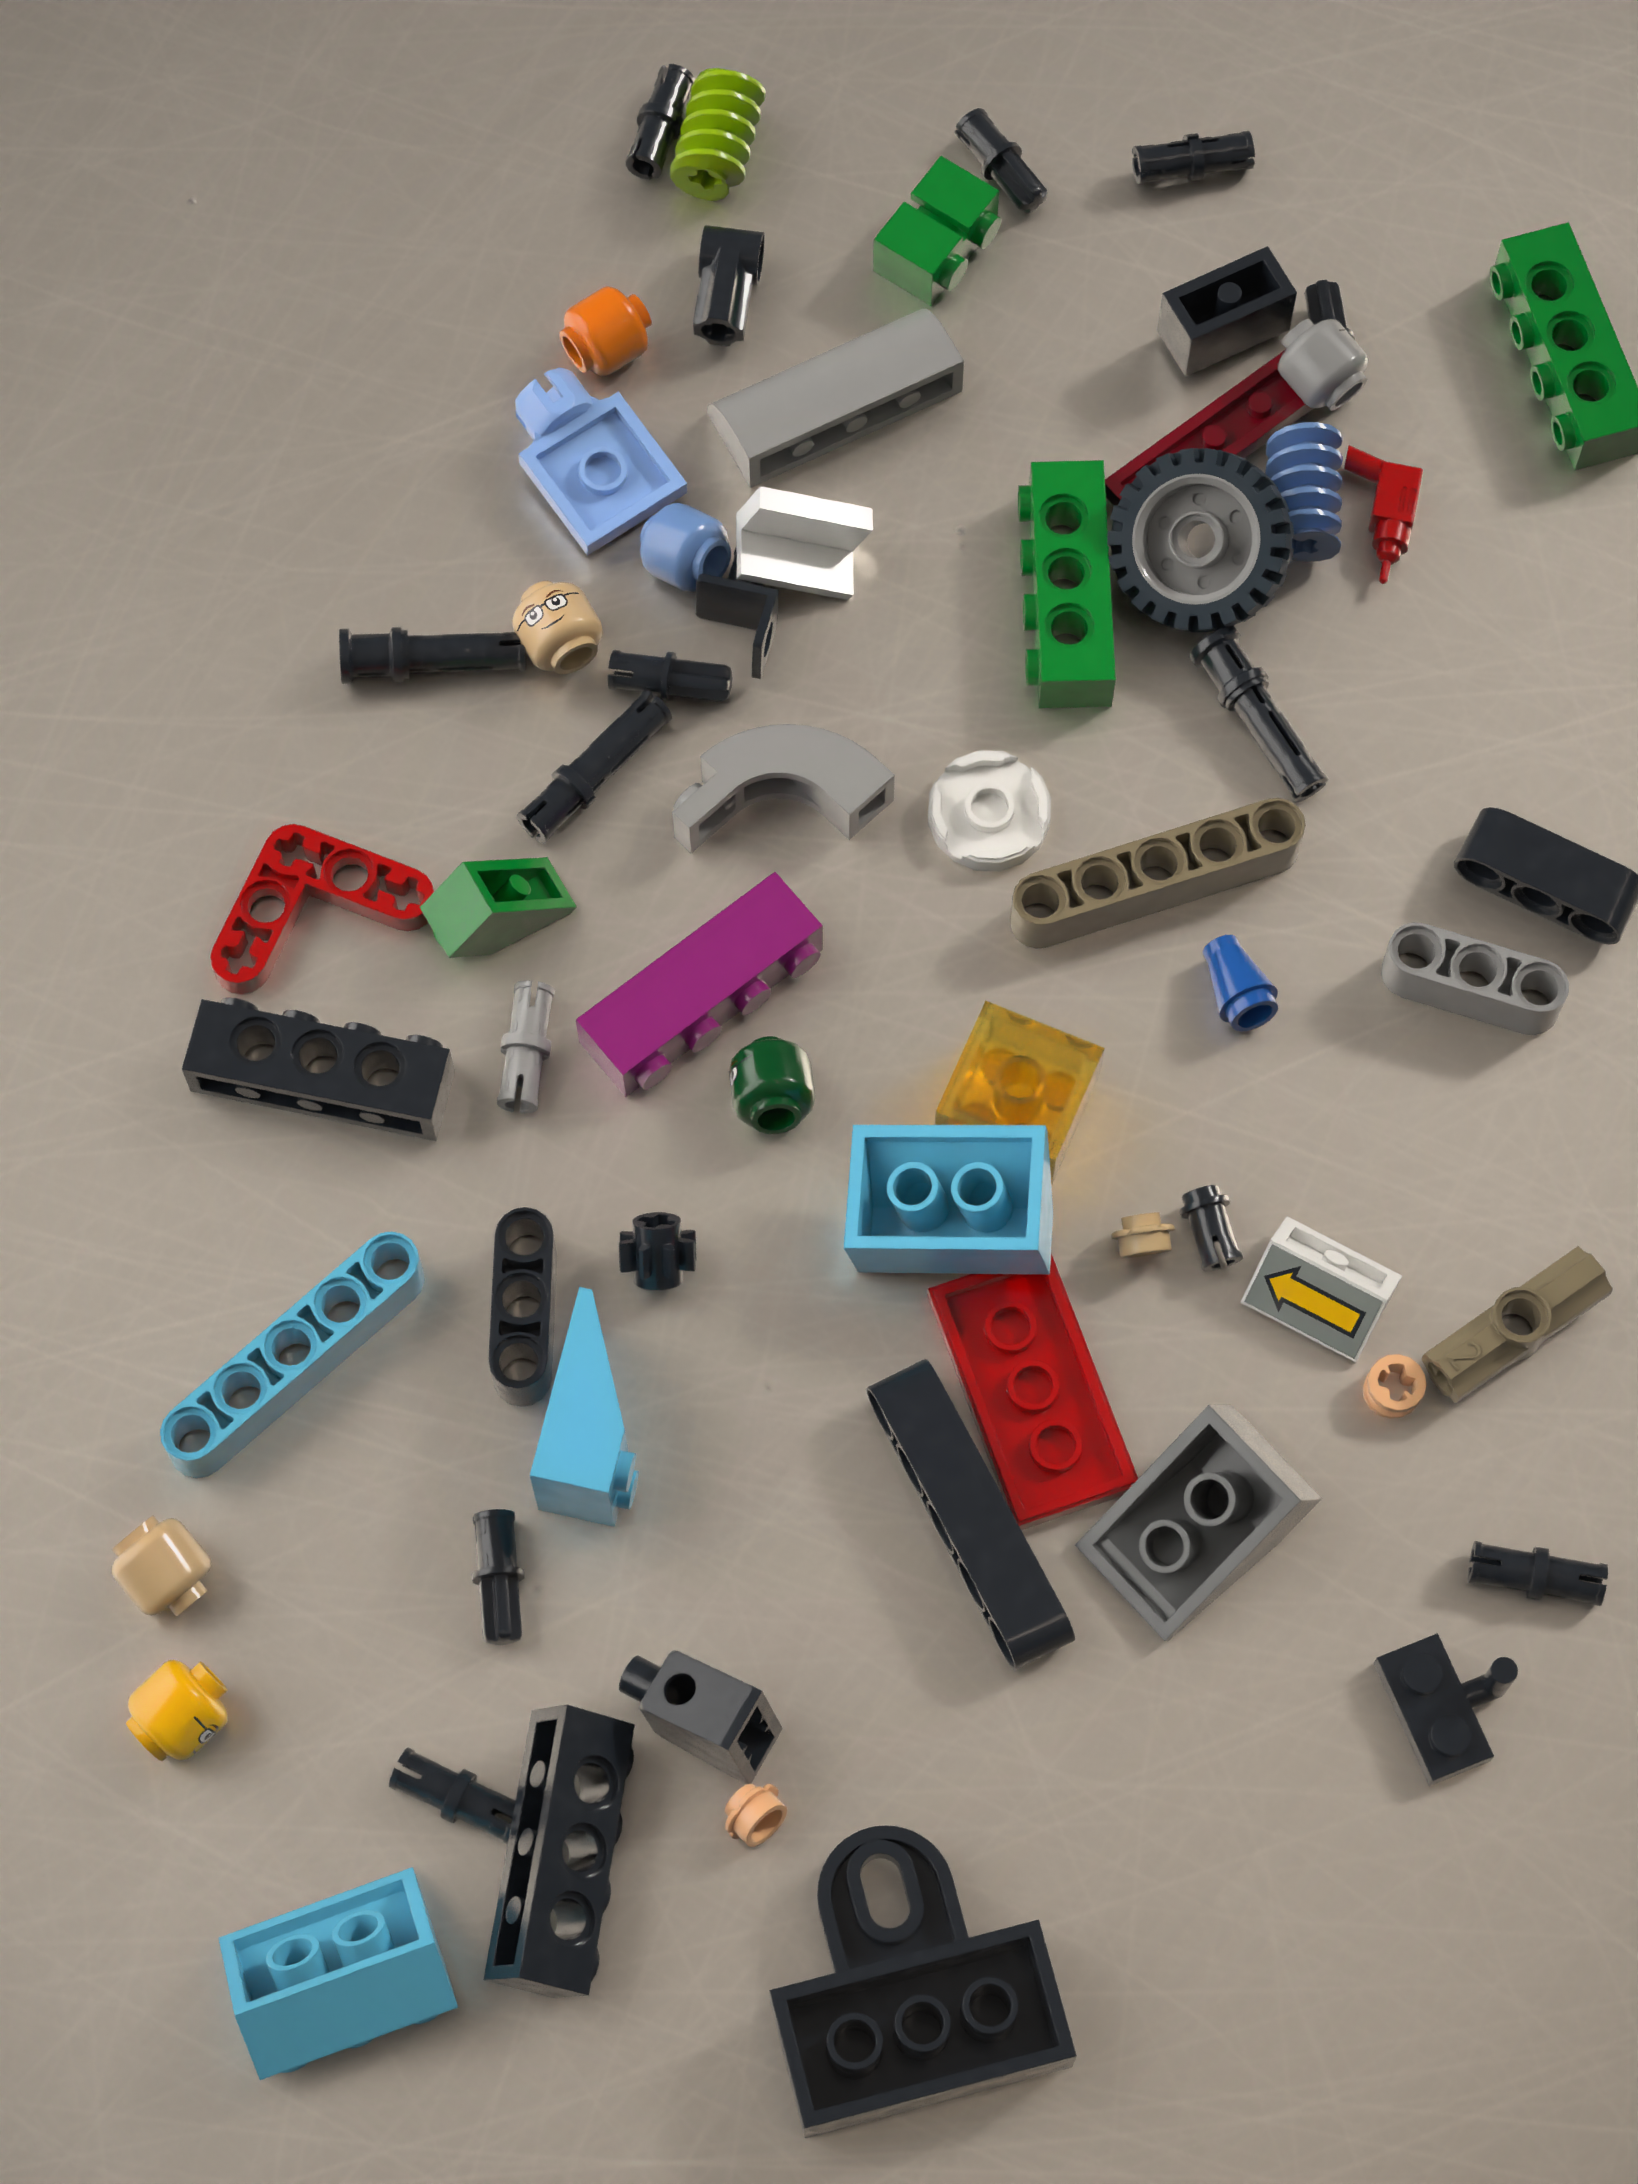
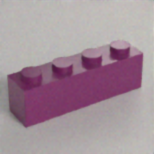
M774 872L578 1017L576 1025L579 1043L625 1097L629 1096L639 1087L643 1090H648L660 1083L671 1071V1063L691 1049L692 1052L696 1053L714 1042L722 1031L721 1026L739 1012L742 1015H748L761 1007L772 993L771 988L790 975L792 978H798L809 971L817 963L821 956L820 952L823 950V925L781 877Z

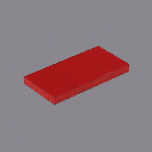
M1052 1254L1050 1274H969L928 1288L927 1296L999 1489L1021 1531L1121 1497L1137 1481L1138 1476Z

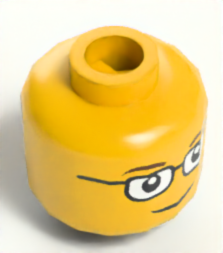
M168 1660L130 1695L128 1708L132 1717L126 1721V1725L136 1739L158 1760L163 1761L168 1756L178 1760H188L225 1726L227 1712L219 1698L228 1690L222 1681L201 1661L190 1669L180 1661Z

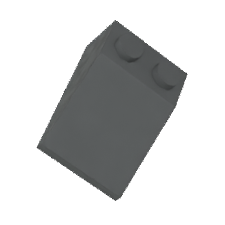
M1208 1405L1075 1546L1164 1641H1169L1275 1548L1322 1498L1232 1405Z

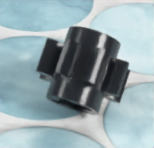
M652 1212L639 1215L632 1221L633 1232L621 1231L619 1233L620 1272H634V1283L640 1288L647 1290L672 1289L682 1284L683 1271L696 1270V1231H681V1218L675 1214Z

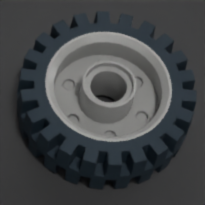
M1190 448L1156 458V462L1151 465H1145L1135 474L1137 477L1132 483L1125 485L1119 494L1122 498L1118 506L1113 507L1110 519L1113 520L1112 530L1108 531L1107 545L1111 546L1112 556H1109L1111 569L1116 572L1119 579L1117 580L1118 585L1123 593L1127 594L1132 600L1131 603L1141 612L1157 622L1178 630L1210 632L1249 620L1256 615L1257 611L1262 607H1266L1275 597L1273 596L1278 587H1282L1288 575L1286 574L1288 564L1292 563L1294 528L1288 513L1290 510L1285 499L1278 491V487L1262 470L1246 459L1226 451ZM1207 523L1214 532L1215 543L1207 555L1196 558L1188 549L1187 538L1195 526Z

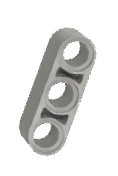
M1409 923L1401 926L1394 932L1389 941L1381 969V976L1386 987L1392 993L1402 998L1527 1035L1545 1033L1553 1027L1569 993V982L1566 974L1558 965L1548 960L1424 923ZM1405 953L1417 954L1426 961L1427 966L1420 969L1411 968L1400 960L1399 955ZM1466 971L1477 972L1483 975L1488 985L1483 987L1471 986L1461 978L1460 973ZM1528 989L1537 990L1548 998L1550 1004L1543 1006L1534 1005L1524 998L1521 991Z

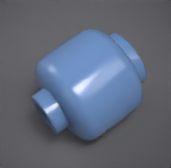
M673 503L663 507L645 522L641 530L640 554L643 566L652 576L680 590L696 592V582L700 574L722 578L729 566L731 548L726 528L718 519L689 505Z

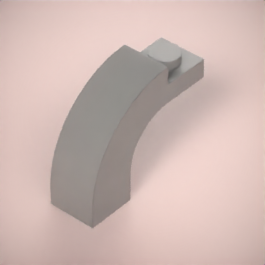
M779 724L753 728L726 738L700 756L702 782L704 784L695 783L691 785L675 802L674 811L672 812L674 838L690 853H693L732 817L749 805L768 799H790L809 805L820 812L850 840L894 801L895 775L862 746L844 736L822 728L795 724Z

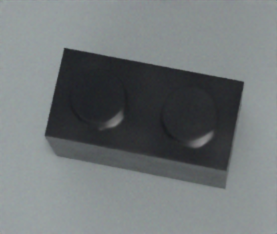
M1266 246L1162 293L1157 331L1186 377L1290 330L1297 291L1270 248Z

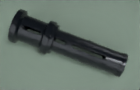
M1226 626L1211 633L1193 648L1189 655L1190 660L1196 667L1202 666L1219 690L1217 700L1221 706L1229 711L1237 712L1262 752L1285 783L1294 801L1300 802L1313 796L1326 785L1325 782L1329 779L1313 760L1305 745L1267 691L1269 676L1262 667H1254L1238 643L1241 635L1234 626Z
M392 627L390 633L352 635L349 628L339 629L342 684H351L356 677L391 676L394 682H404V679H410V673L526 670L525 647L521 644L520 638L515 632L408 636V630H402L401 627Z

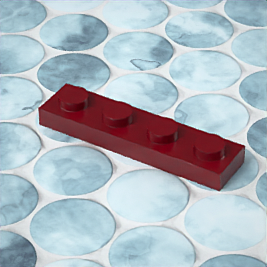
M1285 350L1106 478L1105 492L1109 502L1113 506H1118L1122 498L1119 494L1125 485L1132 483L1137 477L1135 474L1145 465H1151L1156 462V458L1168 453L1180 452L1182 449L1208 448L1226 451L1245 459L1266 444L1274 432L1292 425L1314 409L1308 407L1278 371V363Z

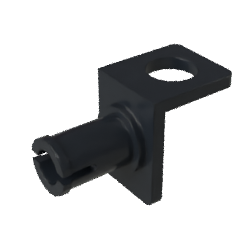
M735 548L734 559L727 579L706 574L698 576L696 582L695 614L702 619L757 630L752 651V678L761 679L777 629L779 590L763 587L761 583L737 579V551Z

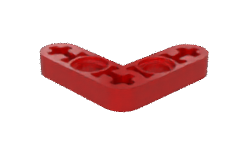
M297 824L281 826L274 830L267 838L213 946L210 958L216 979L224 989L235 994L253 993L261 988L268 980L309 896L397 930L407 932L419 930L428 924L420 906L434 893L432 882L426 874L418 869L306 826ZM297 845L303 846L306 859L322 866L320 879H316L317 874L314 864L304 860L295 859L291 866H285L281 852L292 853ZM345 865H359L367 871V881L357 890H341L333 883L335 873ZM385 876L384 881L387 891L399 896H406L410 889H415L420 905L409 903L405 910H398L396 898L390 893L379 890L380 878ZM378 894L377 901H372ZM263 896H276L285 903L281 916L272 922H259L250 915L251 906L257 899ZM241 929H244L255 937L249 950L254 966L253 968L242 966L238 973L234 974L232 973L228 958L240 959L248 945L245 931H241Z

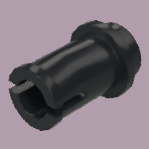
M1208 1185L1185 1193L1182 1196L1184 1207L1179 1212L1181 1218L1189 1219L1202 1260L1203 1271L1222 1269L1214 1247L1215 1242L1220 1243L1227 1266L1240 1262L1243 1259V1255L1239 1251L1225 1208L1230 1204L1229 1196L1221 1195L1218 1185Z

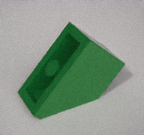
M548 857L462 862L420 906L421 911L433 930L436 941L443 947L449 958L492 955L570 915L577 908Z

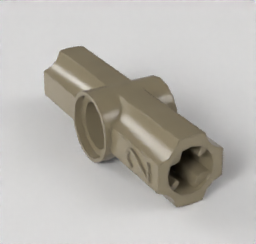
M1577 1246L1522 1286L1504 1291L1492 1307L1427 1351L1422 1356V1362L1429 1373V1378L1444 1396L1449 1397L1455 1404L1514 1362L1531 1357L1541 1343L1607 1298L1612 1293L1613 1288L1606 1277V1271L1592 1254L1586 1253ZM1507 1314L1523 1316L1530 1323L1532 1333L1517 1335L1510 1332L1505 1327L1502 1316Z

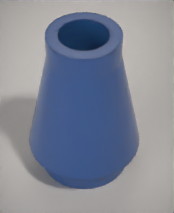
M1223 935L1210 941L1204 947L1202 953L1208 964L1221 1020L1229 1022L1234 1030L1240 1032L1256 1029L1270 1021L1278 1011V1004L1276 1002L1277 988L1244 951L1236 936Z

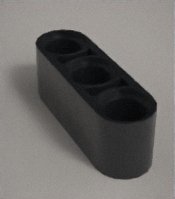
M1489 807L1483 808L1480 811L1454 861V868L1458 874L1475 886L1602 944H1616L1621 940L1638 905V874L1499 808Z
M528 1207L516 1208L506 1213L496 1227L489 1340V1365L495 1390L504 1401L520 1407L533 1405L540 1401L550 1388L552 1380L557 1251L552 1224L546 1215L537 1209ZM532 1235L543 1241L541 1247L529 1255H519L510 1250L514 1240L521 1236ZM518 1297H533L540 1302L536 1312L528 1317H515L507 1312V1307ZM515 1359H530L537 1364L536 1371L525 1380H512L503 1374L507 1365Z

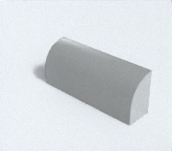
M922 308L708 405L707 414L751 488L962 392L964 360L936 316L928 309Z

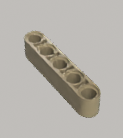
M1282 798L1266 799L1031 873L1022 878L1015 886L1010 914L1011 931L1015 938L1025 946L1036 949L1046 948L1280 874L1290 869L1297 860L1306 826L1304 815L1299 807L1289 800ZM1273 829L1285 834L1288 840L1282 843H1273L1263 838L1260 833ZM1207 848H1218L1225 851L1230 858L1226 861L1216 862L1206 858L1202 851ZM1158 866L1169 871L1172 877L1158 881L1146 876L1142 870ZM1090 885H1101L1111 890L1113 895L1106 899H1095L1087 895L1084 889ZM1041 903L1050 907L1054 914L1046 918L1032 917L1025 911V907Z

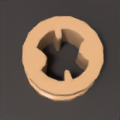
M1400 1354L1387 1355L1379 1359L1367 1374L1363 1385L1364 1399L1369 1408L1379 1416L1389 1419L1402 1418L1412 1413L1424 1397L1427 1386L1425 1374L1420 1365L1410 1357ZM1390 1372L1400 1374V1383L1404 1386H1411V1394L1405 1391L1399 1401L1390 1399L1389 1389L1379 1386L1378 1379L1381 1382H1385Z

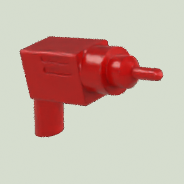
M1348 445L1344 470L1377 484L1368 531L1374 533L1372 547L1376 550V558L1382 563L1379 582L1386 584L1391 565L1398 562L1400 556L1408 551L1423 469L1386 462Z

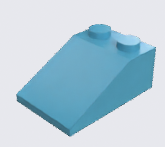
M579 1287L533 1460L530 1479L538 1510L615 1527L619 1508L630 1510L632 1507L639 1471L634 1470L636 1453L628 1452L625 1428L592 1289Z

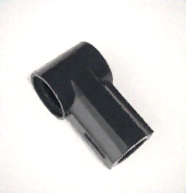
M710 225L704 226L698 275L701 278L693 318L694 335L702 337L709 344L730 346L736 341H744L753 285H759L765 245L764 232Z

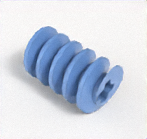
M1303 422L1289 425L1274 432L1267 440L1266 455L1268 461L1265 474L1278 487V491L1285 499L1290 510L1288 514L1294 528L1292 560L1303 562L1323 561L1333 558L1340 552L1341 541L1335 535L1340 532L1342 520L1335 513L1340 511L1342 506V498L1336 493L1341 488L1342 476L1336 470L1341 468L1343 456L1337 450L1342 444L1343 437L1340 431L1330 424Z

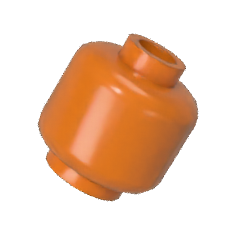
M606 286L567 310L564 315L565 328L559 332L566 353L581 372L585 373L590 370L599 376L605 377L640 357L647 350L648 337L646 328L652 325V321L646 307L635 294L626 297L618 289Z

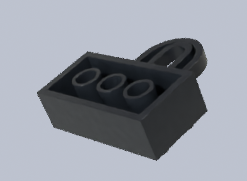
M885 1825L860 1830L836 1846L822 1868L817 1891L819 1916L834 1973L769 1990L770 2003L805 2138L1073 2067L1077 2055L1039 1919L969 1938L950 1868L940 1851L929 1840L909 1829ZM883 1858L893 1862L901 1875L910 1913L906 1921L895 1928H885L878 1925L872 1919L869 1912L860 1874L863 1867L874 1859Z

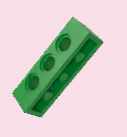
M1567 222L1501 240L1495 265L1490 267L1491 287L1497 300H1505L1511 315L1510 331L1513 342L1518 350L1525 349L1531 363V384L1538 400H1546L1552 415L1551 431L1557 448L1560 451H1567L1574 471L1638 454V386L1570 223ZM1537 295H1547L1553 298L1554 300H1543L1539 298ZM1557 344L1569 345L1575 351L1564 350L1558 347ZM1577 394L1589 395L1597 401L1583 400Z
M1104 460L1031 462L1029 485H1018V521L1030 522V539H1021L1020 541L1021 576H1032L1033 594H1023L1024 631H1035L1036 649H1026L1025 651L1026 686H1037L1038 709L1112 707L1116 674L1109 547L1107 545L1108 528ZM1057 525H1065L1072 528L1075 532L1064 535L1055 533L1050 528ZM1059 579H1068L1075 582L1078 586L1072 589H1061L1052 582ZM1060 634H1072L1081 641L1069 645L1057 641L1054 637Z

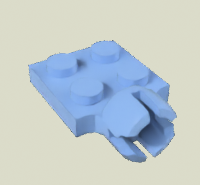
M556 368L544 373L553 386L547 393L538 381L534 379L520 392L515 400L516 417L533 439V443L519 453V464L588 556L663 507L687 493V482L619 391L609 398L599 400L589 395L572 371L566 368Z

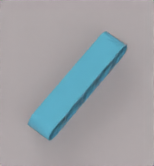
M392 1231L380 1233L368 1240L173 1408L162 1422L160 1436L161 1443L175 1468L185 1476L193 1478L208 1477L218 1471L413 1302L422 1291L425 1281L419 1253L413 1241L404 1234ZM399 1259L409 1264L406 1272L397 1279L387 1280L376 1275L380 1266L388 1260ZM350 1301L360 1306L355 1317L347 1322L339 1323L327 1318L333 1306L340 1302ZM292 1344H304L311 1348L307 1358L297 1365L288 1366L278 1361L281 1352ZM251 1386L261 1390L258 1400L248 1408L236 1409L228 1405L230 1397L241 1387ZM201 1429L210 1433L208 1443L201 1450L192 1453L179 1450L180 1441L188 1432Z

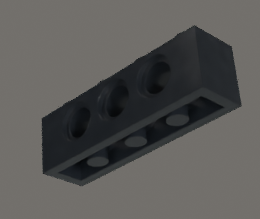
M231 997L223 998L221 1003L201 1000L182 1066L183 1074L191 1092L437 1141L455 1073L450 1049L443 1048L439 1041L430 1037L408 1035L406 1040L383 1036L376 1028L362 1023L349 1022L344 1025V1028L323 1024L315 1016L298 1010H286L282 1015L259 1011L254 1004L248 1001ZM265 1043L274 1046L273 1052L263 1060L251 1061L244 1058L246 1052L254 1045ZM330 1056L336 1059L334 1066L326 1072L311 1073L306 1070L309 1062L316 1057ZM382 1068H389L398 1072L395 1080L384 1086H375L367 1082L373 1072Z
M571 1705L532 1710L484 1981L552 1998L589 1996L591 1982L599 1967L600 1958L597 1945L602 1916L611 1897L609 1875L614 1846L622 1832L623 1820L620 1810L625 1781L631 1772L634 1762L632 1740L635 1724ZM575 1775L578 1776L580 1781L579 1796L574 1786ZM564 1841L567 1844L569 1851V1859L567 1864L563 1858L562 1852ZM552 1909L555 1911L557 1917V1927L555 1933L552 1929L550 1920Z

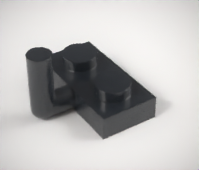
M1438 1633L1376 1658L1374 1662L1375 1668L1429 1786L1486 1764L1493 1759L1494 1754L1472 1708L1500 1698L1506 1693L1518 1675V1667L1512 1659L1508 1657L1497 1658L1486 1674L1460 1683Z

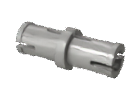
M519 981L514 985L515 995L510 1031L502 1036L500 1051L506 1055L500 1094L497 1097V1105L510 1112H514L518 1087H522L520 1113H532L538 1109L537 1099L542 1061L549 1059L551 1051V1041L546 1038L552 999L555 995L554 988L543 982H538L534 1006H530L532 981Z

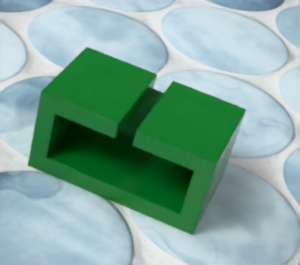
M940 156L911 192L910 200L919 204L920 207L916 209L903 202L874 238L873 271L932 306L944 289L952 291L960 283L967 270L968 259L978 247L982 249L987 248L998 233L1002 221L998 216L1000 190Z

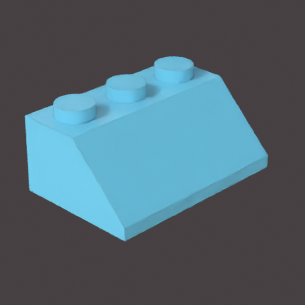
M853 1125L844 1250L858 1272L1050 1274L1053 1199L1048 1130L1046 1125Z
M413 1867L218 1938L234 2015L260 2080L279 2073L299 2070L311 2061L347 2048L364 2046L376 2037L412 2024L429 2022L439 2014L458 2008L448 1970Z

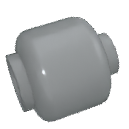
M1305 319L1292 328L1281 341L1286 350L1278 363V371L1310 408L1316 409L1327 406L1333 411L1355 396L1368 380L1363 374L1368 365L1366 353L1336 319L1320 321L1315 325L1310 319Z

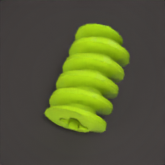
M708 68L699 73L691 87V99L687 103L686 118L680 129L681 138L676 144L675 159L670 166V178L685 193L699 199L717 201L724 199L729 194V187L740 185L744 181L746 173L743 165L750 160L751 152L749 146L756 137L754 126L760 121L761 117L759 106L762 105L766 98V90L758 80L738 71L721 68Z

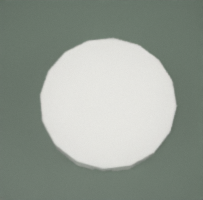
M976 751L956 758L945 768V772L938 778L937 782L935 781L929 793L928 825L937 846L954 862L976 871H1002L1024 863L1040 849L1050 828L1051 796L1043 777L1032 766L1030 770L1025 764L1018 762V757L1004 751Z

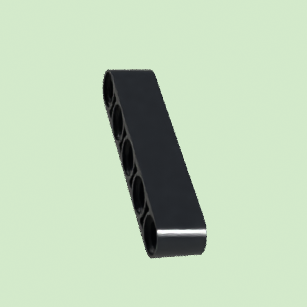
M927 1359L921 1360L868 1386L866 1391L869 1401L886 1436L1011 1668L1015 1671L1075 1641L1073 1628L1057 1595L930 1362Z

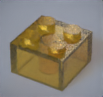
M985 1001L937 1107L935 1125H1046L1052 1185L1100 1077L1105 1048Z

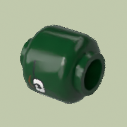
M774 1036L761 1037L743 1047L732 1058L729 1068L732 1104L737 1117L748 1126L765 1134H781L796 1128L812 1111L815 1102V1089L811 1062L806 1051L797 1044Z

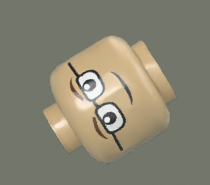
M541 581L532 585L521 596V603L516 608L512 618L514 632L520 638L521 644L524 645L525 651L532 663L541 670L555 671L558 674L573 673L585 667L597 655L598 645L603 635L601 621L583 591L573 583Z

